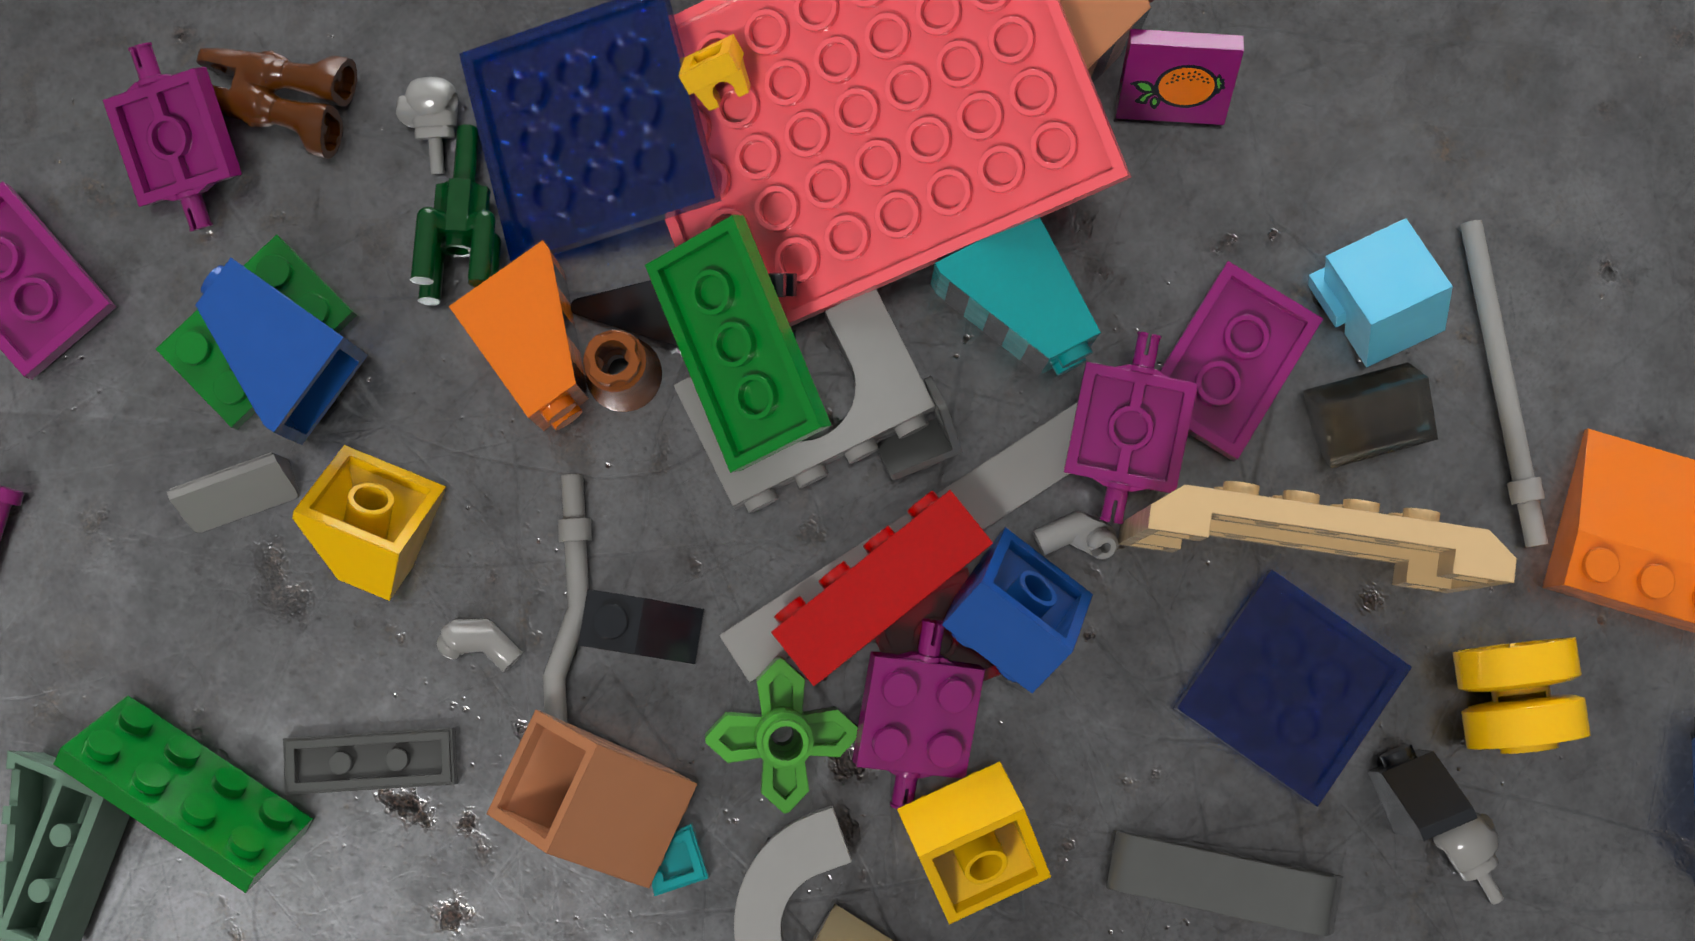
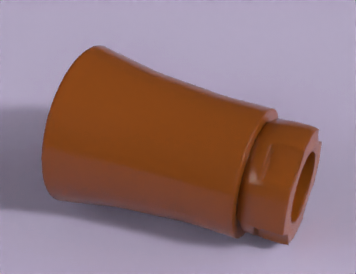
M608 330L597 334L586 347L583 365L587 387L593 398L605 408L617 412L634 411L648 404L657 394L662 381V367L658 355L646 342L622 330ZM624 358L628 363L625 370L611 375L609 367L612 361Z

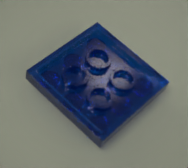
M1268 570L1174 709L1311 805L1318 807L1412 666L1273 570Z

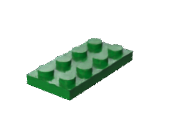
M731 215L645 264L730 473L742 471L832 426L744 215Z
M128 695L59 749L53 765L244 893H247L305 835L313 818L293 806L289 801L281 798L245 774L241 769L233 766L200 744L196 739L188 736Z

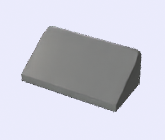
M270 452L170 488L167 495L189 527L196 533H203L299 497V489L289 460Z

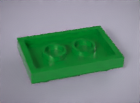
M277 234L243 265L337 333L357 316ZM197 309L156 350L231 428L238 430L256 412Z

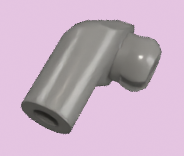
M1082 511L1072 512L1032 531L1037 545L1044 556L1070 544L1097 559H1107L1115 554L1119 545L1116 531L1110 524Z
M455 619L443 626L441 635L437 638V648L444 657L457 659L459 655L464 653L483 652L503 673L509 670L524 654L488 619Z

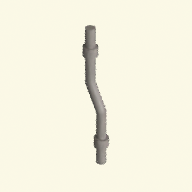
M583 474L561 475L563 519L558 520L559 543H564L567 610L543 674L544 713L567 723L565 679L579 642L587 590L589 589L587 541H592L591 518H585Z

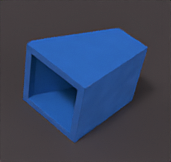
M230 258L225 266L219 265L208 274L201 286V293L203 295L195 306L263 425L272 432L303 445L367 358L368 354L236 260Z

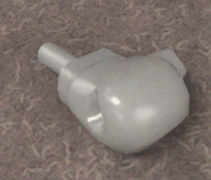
M418 78L410 82L405 95L397 98L396 115L404 125L415 128L416 140L429 141L431 175L445 174L442 139L455 138L454 127L457 125L458 94L454 85L443 78Z
M1476 813L1477 819L1433 837V840L1439 849L1444 850L1454 869L1464 881L1478 879L1490 903L1494 905L1504 899L1490 873L1499 863L1495 855L1498 848V833L1493 820L1487 814Z

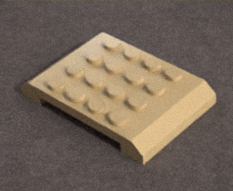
M1224 481L1223 487H1213V489L1183 485L1124 520V523L1120 524L1118 538L1119 545L1173 553L1181 549L1182 539L1201 541L1209 538V536L1395 563L1392 585L1441 593H1453L1514 583L1517 558L1489 529L1439 522L1440 512L1403 508V513L1381 514L1379 513L1380 503L1359 499H1343V504L1320 505L1319 494L1298 490H1284L1283 496L1273 495L1272 497L1259 495V485L1237 481Z

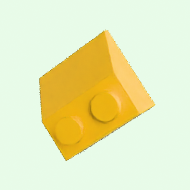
M1000 761L980 771L973 772L967 777L937 791L921 796L917 800L897 809L949 924L1051 878L1026 811Z

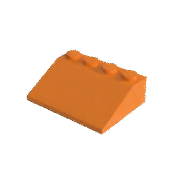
M1585 429L1542 588L1695 633V460L1592 429Z

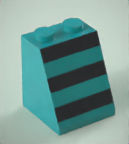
M1040 217L981 239L936 262L934 265L931 286L934 292L1038 375L1053 368L1056 375L1060 376L1087 361L1085 357L1093 353L1091 346L1101 332Z

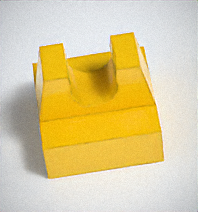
M734 34L686 56L678 75L688 94L694 93L708 111L720 106L721 97L715 88L717 83L727 82L731 84L738 97L749 93L751 87L743 61L744 52Z

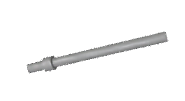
M1468 221L1460 224L1512 478V482L1507 483L1511 505H1517L1525 547L1546 545L1549 543L1540 501L1545 499L1541 477H1535L1483 221Z

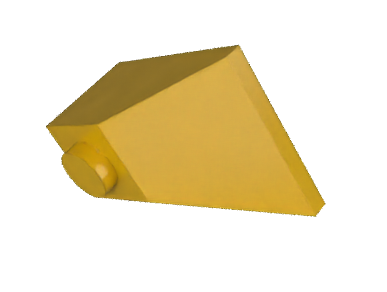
M344 445L293 510L292 519L338 580L390 601L415 564L444 496L446 486Z

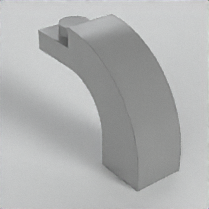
M833 805L808 813L787 824L774 834L755 856L745 874L736 901L734 914L735 941H785L782 929L783 911L793 892L811 877L852 862Z

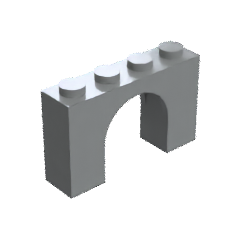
M877 289L825 310V321L853 376L855 396L850 411L844 420L834 430L820 438L800 441L742 471L730 473L691 377L673 385L735 510L746 506L749 513L760 510L779 499L776 490L796 481L799 489L806 487L829 474L826 465L845 456L849 464L857 462L879 450L876 443L877 440L893 432H896L899 439H903L929 425L926 416L933 413L935 404Z

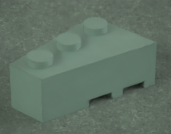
M7 750L6 769H12L9 806H3L1 824H7L5 860L0 861V940L82 941L130 817L124 811L53 765L56 757L43 752Z

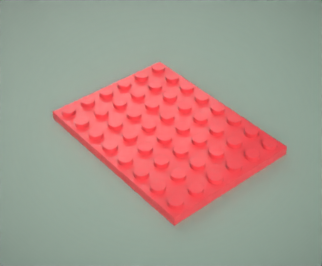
M704 0L600 51L675 247L731 215H744L767 272L797 274L796 296L778 297L790 327L823 313L825 310L844 301L871 292L933 265L981 239L1043 217L1131 178L1060 0ZM734 34L744 52L743 61L751 84L749 93L738 97L731 84L719 82L715 85V88L721 97L720 106L708 111L694 93L688 94L678 75L686 56Z

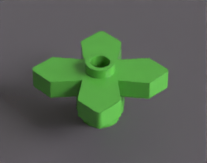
M777 656L756 678L761 714L725 712L706 732L705 742L727 763L762 758L761 793L781 812L786 814L809 792L805 761L808 757H841L856 740L858 726L837 706L803 712L805 678L783 657ZM787 726L792 728V735L785 742L775 741L771 737V734L780 727Z

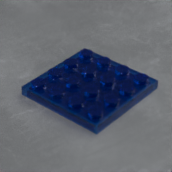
M612 0L459 54L510 262L542 240L546 243L552 254L555 255L722 201L694 93L688 94L678 76L685 56L670 0Z

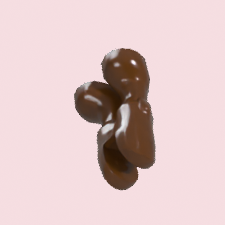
M201 48L199 50L196 62L200 66L233 77L230 89L213 85L222 115L243 120L250 127H269L275 124L297 132L306 151L325 159H330L336 154L343 133V122L338 110L331 105L281 98L275 92L287 88L307 93L332 105L347 106L353 98L357 84V68L353 59L330 56L317 63L306 64L293 63L272 50L261 53L224 48Z

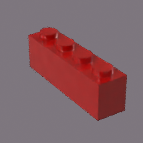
M933 490L926 494L907 510L908 514L912 517L909 523L896 533L889 525L882 529L863 545V548L868 553L865 558L852 568L844 560L818 581L824 588L821 593L807 604L799 596L774 616L779 626L771 631V633L814 687L993 544L951 490L940 498Z

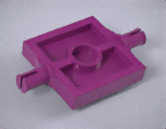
M152 42L129 47L128 51L132 56L139 81L135 82L126 92L103 100L138 206H148L165 200H180L190 232L210 227L213 223L210 220L202 194L207 192L214 184L240 176L242 172L207 68H192L175 75L161 74L152 48Z
M1140 331L1137 332L1138 337L1132 364L1112 367L1086 361L1063 471L1093 478L1103 486H1106V494L1099 520L1110 522L1114 501L1116 500L1113 523L1118 524L1124 523L1123 519L1129 491L1150 489L1171 493L1177 489L1198 383L1173 379L1154 369L1159 342L1162 336L1151 334L1147 355H1145L1148 333Z
M930 618L922 619L918 651H909L902 654L875 651L870 653L852 761L856 767L887 770L896 775L890 806L895 809L914 801L918 778L934 775L963 779L967 774L985 669L980 664L951 661L940 654L945 627L942 626L943 621L933 619V621Z

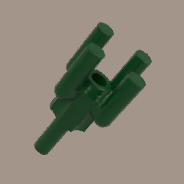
M463 124L458 126L453 178H449L444 183L436 184L434 208L423 207L417 213L410 280L415 284H419L418 301L425 305H438L441 302L445 254L453 257L470 256L467 283L473 287H477L499 271L501 239L495 233V216L489 211L491 191L488 186L475 183L480 130L474 125Z

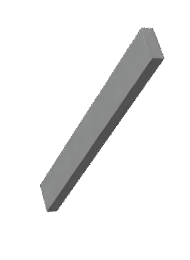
M1077 403L937 493V496L940 498L951 490L979 526L985 530L1070 474L1063 471ZM906 513L889 524V526L896 533L909 523L912 517ZM876 534L719 635L749 683L754 681L775 657L781 656L785 660L790 657L771 633V631L779 626L774 616L799 596L802 597L806 604L824 590L818 581L844 560L852 568L865 558L868 553L863 548V545Z

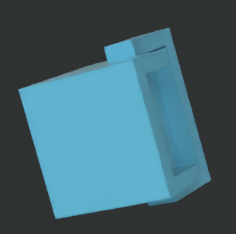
M1406 218L1326 255L1325 267L1309 274L1308 280L1309 288L1335 328L1345 323L1344 334L1366 368L1446 329L1453 286Z

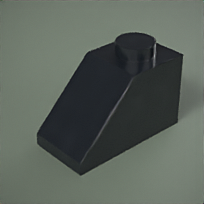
M588 589L578 646L696 664L705 609Z
M1412 744L1403 745L1380 755L1382 765L1368 770L1395 834L1425 841L1478 818L1473 806L1434 751L1421 749L1414 751Z

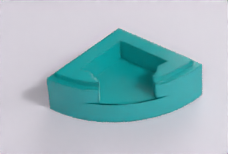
M693 823L675 832L665 853L664 860L652 881L654 896L709 878Z

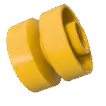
M1576 637L1500 644L1452 652L1458 689L1468 692H1491L1492 701L1472 705L1461 711L1467 749H1499L1501 754L1529 753L1559 748V742L1591 736L1585 697L1571 694L1551 695L1550 685L1571 681L1582 675Z

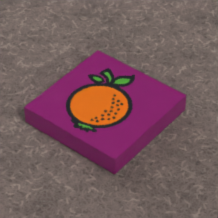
M1130 29L1115 103V118L1224 125L1244 53L1243 36Z

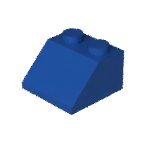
M1005 527L955 595L942 626L949 630L960 644L974 649L995 665L1006 679L1017 682L1030 693H1033L1074 651L1093 594Z

